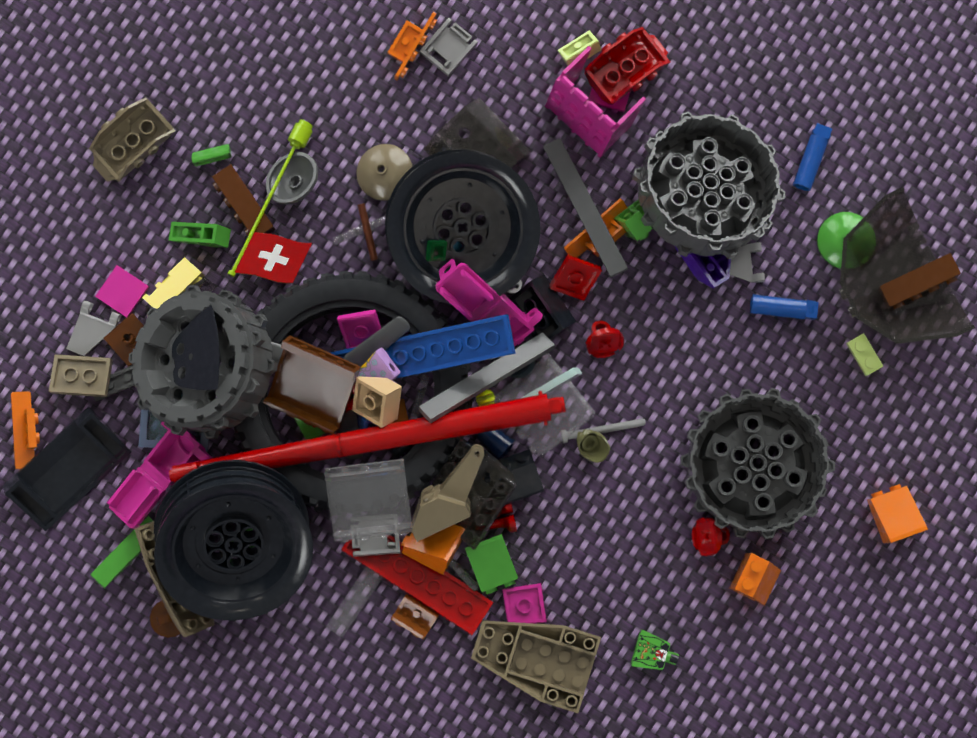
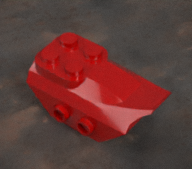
M643 27L630 31L628 34L622 33L616 38L614 44L611 45L609 43L601 49L602 53L584 71L590 86L604 102L613 105L632 90L634 92L638 91L643 86L642 83L647 79L648 81L653 80L658 75L657 72L671 62L667 58V50L655 35L648 34Z

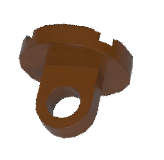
M163 602L156 603L150 614V624L153 630L158 635L166 638L180 635L181 633L172 621Z

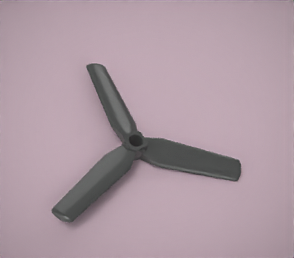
M400 316L396 317L347 353L343 359L362 366L375 351L381 347L384 350L388 349L410 329L409 323ZM271 342L273 361L279 364L283 349L281 344ZM350 410L345 413L341 426L338 429L339 433L359 430L357 415L354 411ZM363 453L345 457L348 459H359L363 457Z

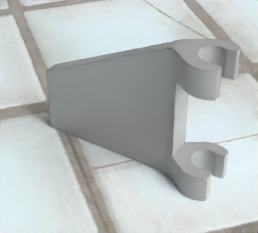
M761 242L746 244L738 248V255L731 258L730 275L751 283L765 282L764 273L753 274L751 253L762 252Z
M83 301L78 320L66 349L86 356L119 324L122 315L112 312L109 322L90 315L94 304Z

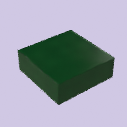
M445 240L428 241L425 260L429 262L445 261L448 242Z

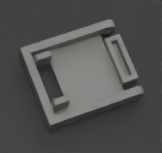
M450 18L443 23L420 50V54L448 77L478 44L477 40H473L469 45L468 43L471 41L472 36L456 22L449 28L448 26L452 23ZM434 51L447 61L444 66L431 56Z
M397 513L350 517L351 522H358V524L351 525L352 549H360V551L353 552L354 557L400 553ZM386 525H394L395 542H388L387 544Z

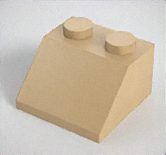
M359 376L356 378L352 411L383 428L398 419L402 386L388 378Z

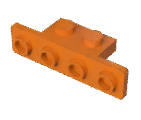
M433 12L423 29L406 20L387 54L402 62L394 77L396 81L400 77L404 78L409 69L406 67L409 61L413 62L418 54L416 49L419 45L423 46L428 37L425 35L428 29L432 30L437 23L435 19L437 13Z
M621 198L601 214L614 242L626 233L624 228L614 220L617 215L628 208ZM586 229L564 247L568 255L576 258L587 249L596 257H599Z
M30 391L11 393L15 469H21L35 456L34 449L40 443L39 432H36L35 426L38 425V413H35L34 408H32Z

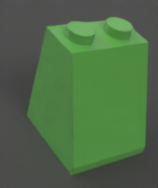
M502 534L465 548L481 592L486 591V594L498 591L497 586L504 584L506 588L516 584L515 580L518 579Z

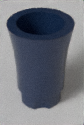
M500 430L474 434L497 460L502 459L516 443V440Z

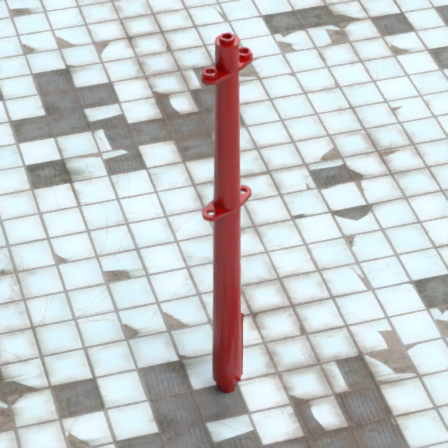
M539 391V395L452 411L432 423L425 417L390 423L383 428L374 426L173 465L172 470H169L170 481L175 483L185 474L198 467L223 460L251 461L273 469L542 422L547 426L548 421H551V415L566 412L563 397L548 399L547 393L542 394V391Z

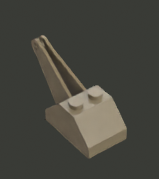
M473 445L441 485H430L421 492L412 521V533L417 542L471 517V502L468 495L484 457V448L481 445Z

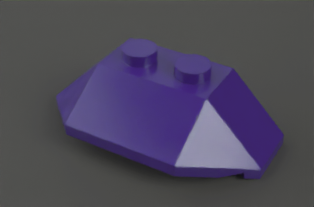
M690 253L686 257L680 255L696 279L713 289L730 278L731 259H728L725 255L701 256Z

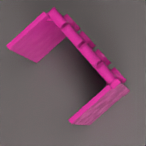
M588 46L556 79L545 107L558 116L557 119L562 120L572 129L571 132L576 133L585 141V145L587 147L590 146L598 154L597 156L601 158L632 126L646 98L642 97L617 123L607 114L604 115L602 109L593 101L590 102L589 97L578 87H574V82L579 78L592 49Z

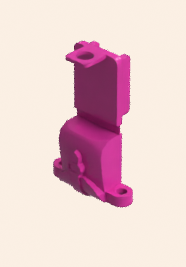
M451 259L439 269L440 281L435 285L436 291L471 322L508 314L514 347L522 343L524 338L535 330L534 326L542 319L543 314L537 308L525 314L505 294L499 296L495 290L465 263H460L456 266L455 260ZM449 266H451V268L449 269V271L446 272V273H444V271H445Z
M161 422V425L168 431L145 458L143 464L137 470H132L108 500L109 508L128 527L132 529L138 527L165 494L169 485L172 486L174 484V481L171 482L169 477V470H172L173 465L212 458L189 431H186L183 436L173 434L171 429L166 427L164 422Z

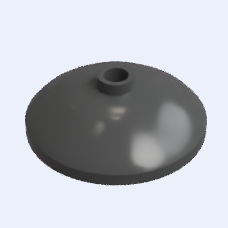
M303 152L293 153L272 196L275 202L284 205L293 204L305 198L312 191L318 179V166L310 155ZM289 154L280 158L271 167L266 178L268 195Z

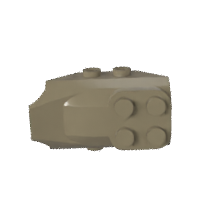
M146 97L127 106L125 109L121 108L117 111L114 119L105 122L101 126V130L97 133L89 147L94 156L93 166L107 182L111 180L120 182L134 168H139L145 162L144 159L148 155L155 154L159 150V146L176 131Z

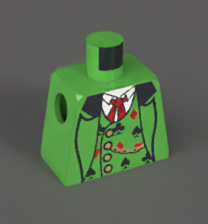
M640 629L630 665L663 670L665 662L676 665L679 654L669 651L671 643Z

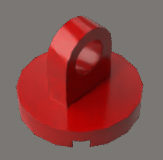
M596 321L592 325L591 335L585 342L587 352L596 358L613 356L615 351L618 349L620 351L623 348V334L620 330L611 328L605 321Z
M710 517L698 519L695 522L697 523L696 526L692 529L693 546L696 550H699V554L702 556L717 554L721 545L727 544L730 539L727 527L720 529L714 525L715 520Z

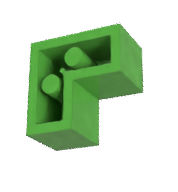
M639 199L614 218L626 231L625 235L636 241L645 239L652 230L651 226H644L641 221L644 212L640 206Z

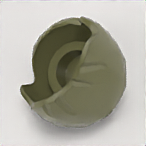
M590 429L578 432L577 446L580 454L594 463L604 461L610 452V445L605 436L600 432Z

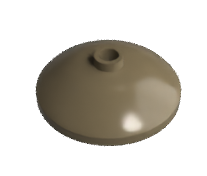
M391 144L376 145L367 150L361 157L357 166V181L361 189L369 197L380 201H388L398 181L413 165L409 156L401 148ZM380 167H385L383 172H379Z

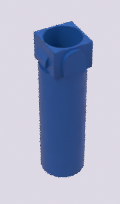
M819 123L815 125L793 182L794 187L804 191H811L829 142L828 139L831 137L832 128Z
M752 294L750 313L816 320L819 302Z

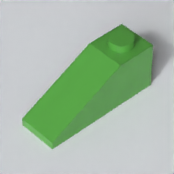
M171 222L169 241L228 248L231 229L218 224Z

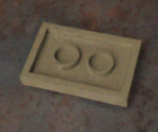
M55 354L49 392L51 394L107 397L113 360L102 357Z

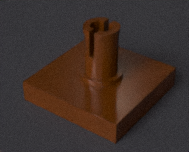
M133 313L103 338L128 367L132 366V363L128 361L129 353L135 349L136 337L139 330L144 326Z

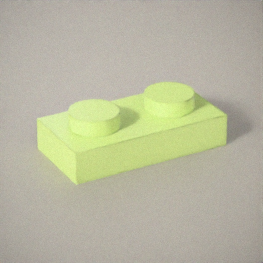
M864 333L846 343L865 376L883 367Z

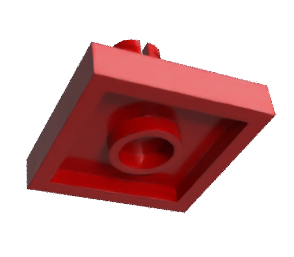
M567 255L549 284L550 289L584 301L602 272L601 266Z

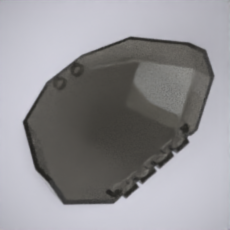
M901 187L885 195L844 237L840 276L842 288L839 289L843 300L848 299L850 306L847 308L852 318L856 316L859 321L896 344L960 336L974 329L975 326L970 322L956 296L951 294L953 291L947 283L939 285L940 289L933 293H929V291L922 293L923 297L912 302L911 299L905 301V305L896 310L893 307L887 308L878 290L879 286L936 259L930 246L921 248V245L927 243L922 231H918L919 224L904 193L905 189Z

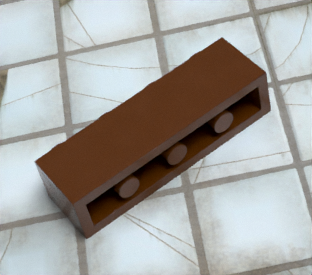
M230 164L212 176L215 181L212 184L218 193L223 192L225 195L223 201L229 209L233 207L236 211L234 217L239 224L244 223L247 228L244 231L248 236L261 211V207ZM264 213L255 232L270 234L276 229Z
M949 253L879 286L878 290L887 308L893 307L896 310L905 305L904 302L909 299L912 302L923 297L922 293L926 291L933 293L939 290V285L943 283L949 285L956 282L961 272L952 254Z

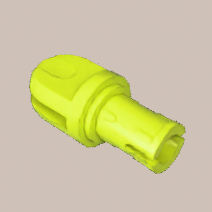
M487 389L476 396V402L479 406L494 404L495 395L493 391Z

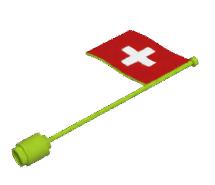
M300 119L298 123H295L288 137L292 149L232 270H229L227 273L229 276L235 277L236 273L255 275L278 283L287 284L294 282L312 243L297 242L275 234L255 232L295 149L305 148L313 132V125Z

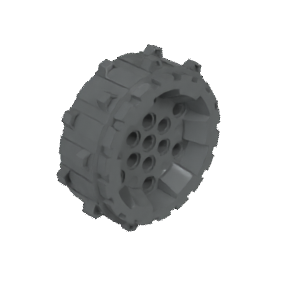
M689 111L682 113L679 117V122L670 125L664 132L659 131L653 138L650 137L644 146L648 154L643 162V166L635 168L632 179L639 185L638 198L644 212L641 218L644 226L653 227L662 239L676 246L678 254L684 257L690 253L701 256L721 254L725 255L728 259L736 257L738 255V248L745 246L752 239L758 241L770 229L772 222L769 218L776 208V203L783 202L786 193L779 185V170L773 158L776 152L774 147L766 145V143L764 144L753 130L740 124L738 117L732 114L724 118L712 114L693 116ZM672 163L677 164L678 167H674ZM689 191H693L696 196L692 195ZM673 199H677L680 204L675 203ZM706 201H710L713 206L707 204ZM707 219L712 220L714 224H710Z
M190 285L187 286L184 293L166 300L158 309L151 307L147 312L148 318L146 323L139 330L136 337L135 349L129 353L128 361L133 365V380L140 397L137 402L138 406L142 410H150L151 414L164 422V425L171 429L173 434L183 436L187 430L203 432L207 439H218L220 432L237 426L247 416L255 418L259 413L258 404L264 398L269 387L270 377L272 373L277 371L278 363L273 361L272 343L266 331L267 318L263 314L255 315L254 311L242 304V299L233 294V292L221 290L219 294L208 291L201 292L199 286ZM212 305L218 330L221 360L218 389L196 390L180 387L175 384L173 378L175 361L172 358V345L187 325L204 309ZM179 343L176 351L178 355L184 352L185 347L183 343ZM190 353L189 360H192L193 354ZM184 366L180 367L178 371L180 379L186 375V368Z
M770 388L765 395L753 394L750 389L741 390L739 398L736 399L729 394H725L719 397V407L712 412L702 410L697 418L700 426L698 429H690L687 434V439L690 441L689 452L680 456V465L688 468L689 477L685 484L686 488L692 490L697 498L693 507L698 513L707 511L715 519L714 525L720 529L726 526L732 527L735 537L745 538L749 532H760L764 539L774 538L778 528L788 533L795 529V522L805 515L813 518L818 513L816 501L819 497H824L826 494V477L828 473L835 471V462L828 458L827 447L829 445L827 439L821 435L818 429L821 419L817 414H806L799 407L797 401L794 399L790 401L782 399L779 390ZM749 419H752L756 422V428L754 430H751L747 427V421ZM785 435L792 437L793 442L791 445L784 443L783 438ZM751 439H756L759 442L757 449L750 447ZM717 443L725 445L726 450L724 453L717 452ZM770 446H773L777 449V455L775 457H772L768 454V448ZM739 450L743 453L744 458L742 461H737L734 458L735 451ZM754 458L761 460L762 466L760 469L753 467L752 461ZM772 466H777L780 469V474L777 477L771 474ZM739 470H743L746 473L744 481L737 478ZM791 473L796 474L798 477L796 484H792L789 481ZM758 477L764 480L763 488H758L755 485V480ZM723 482H728L731 485L728 493L721 489ZM760 497H764L767 500L765 508H761L758 505Z

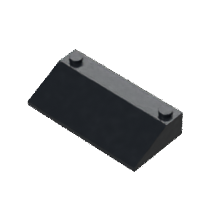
M88 406L2 487L4 493L46 532L132 451Z

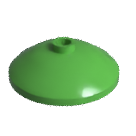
M840 212L830 216L821 225L817 235V245L821 256L830 265L840 269H852L862 265L869 259L874 250L875 235L871 225L862 216L852 212ZM846 235L851 236L852 240H851V241H847V240L845 239V236H846Z

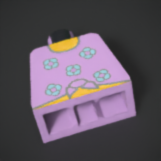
M381 347L361 366L358 377H381L395 382L394 380L400 374V370Z

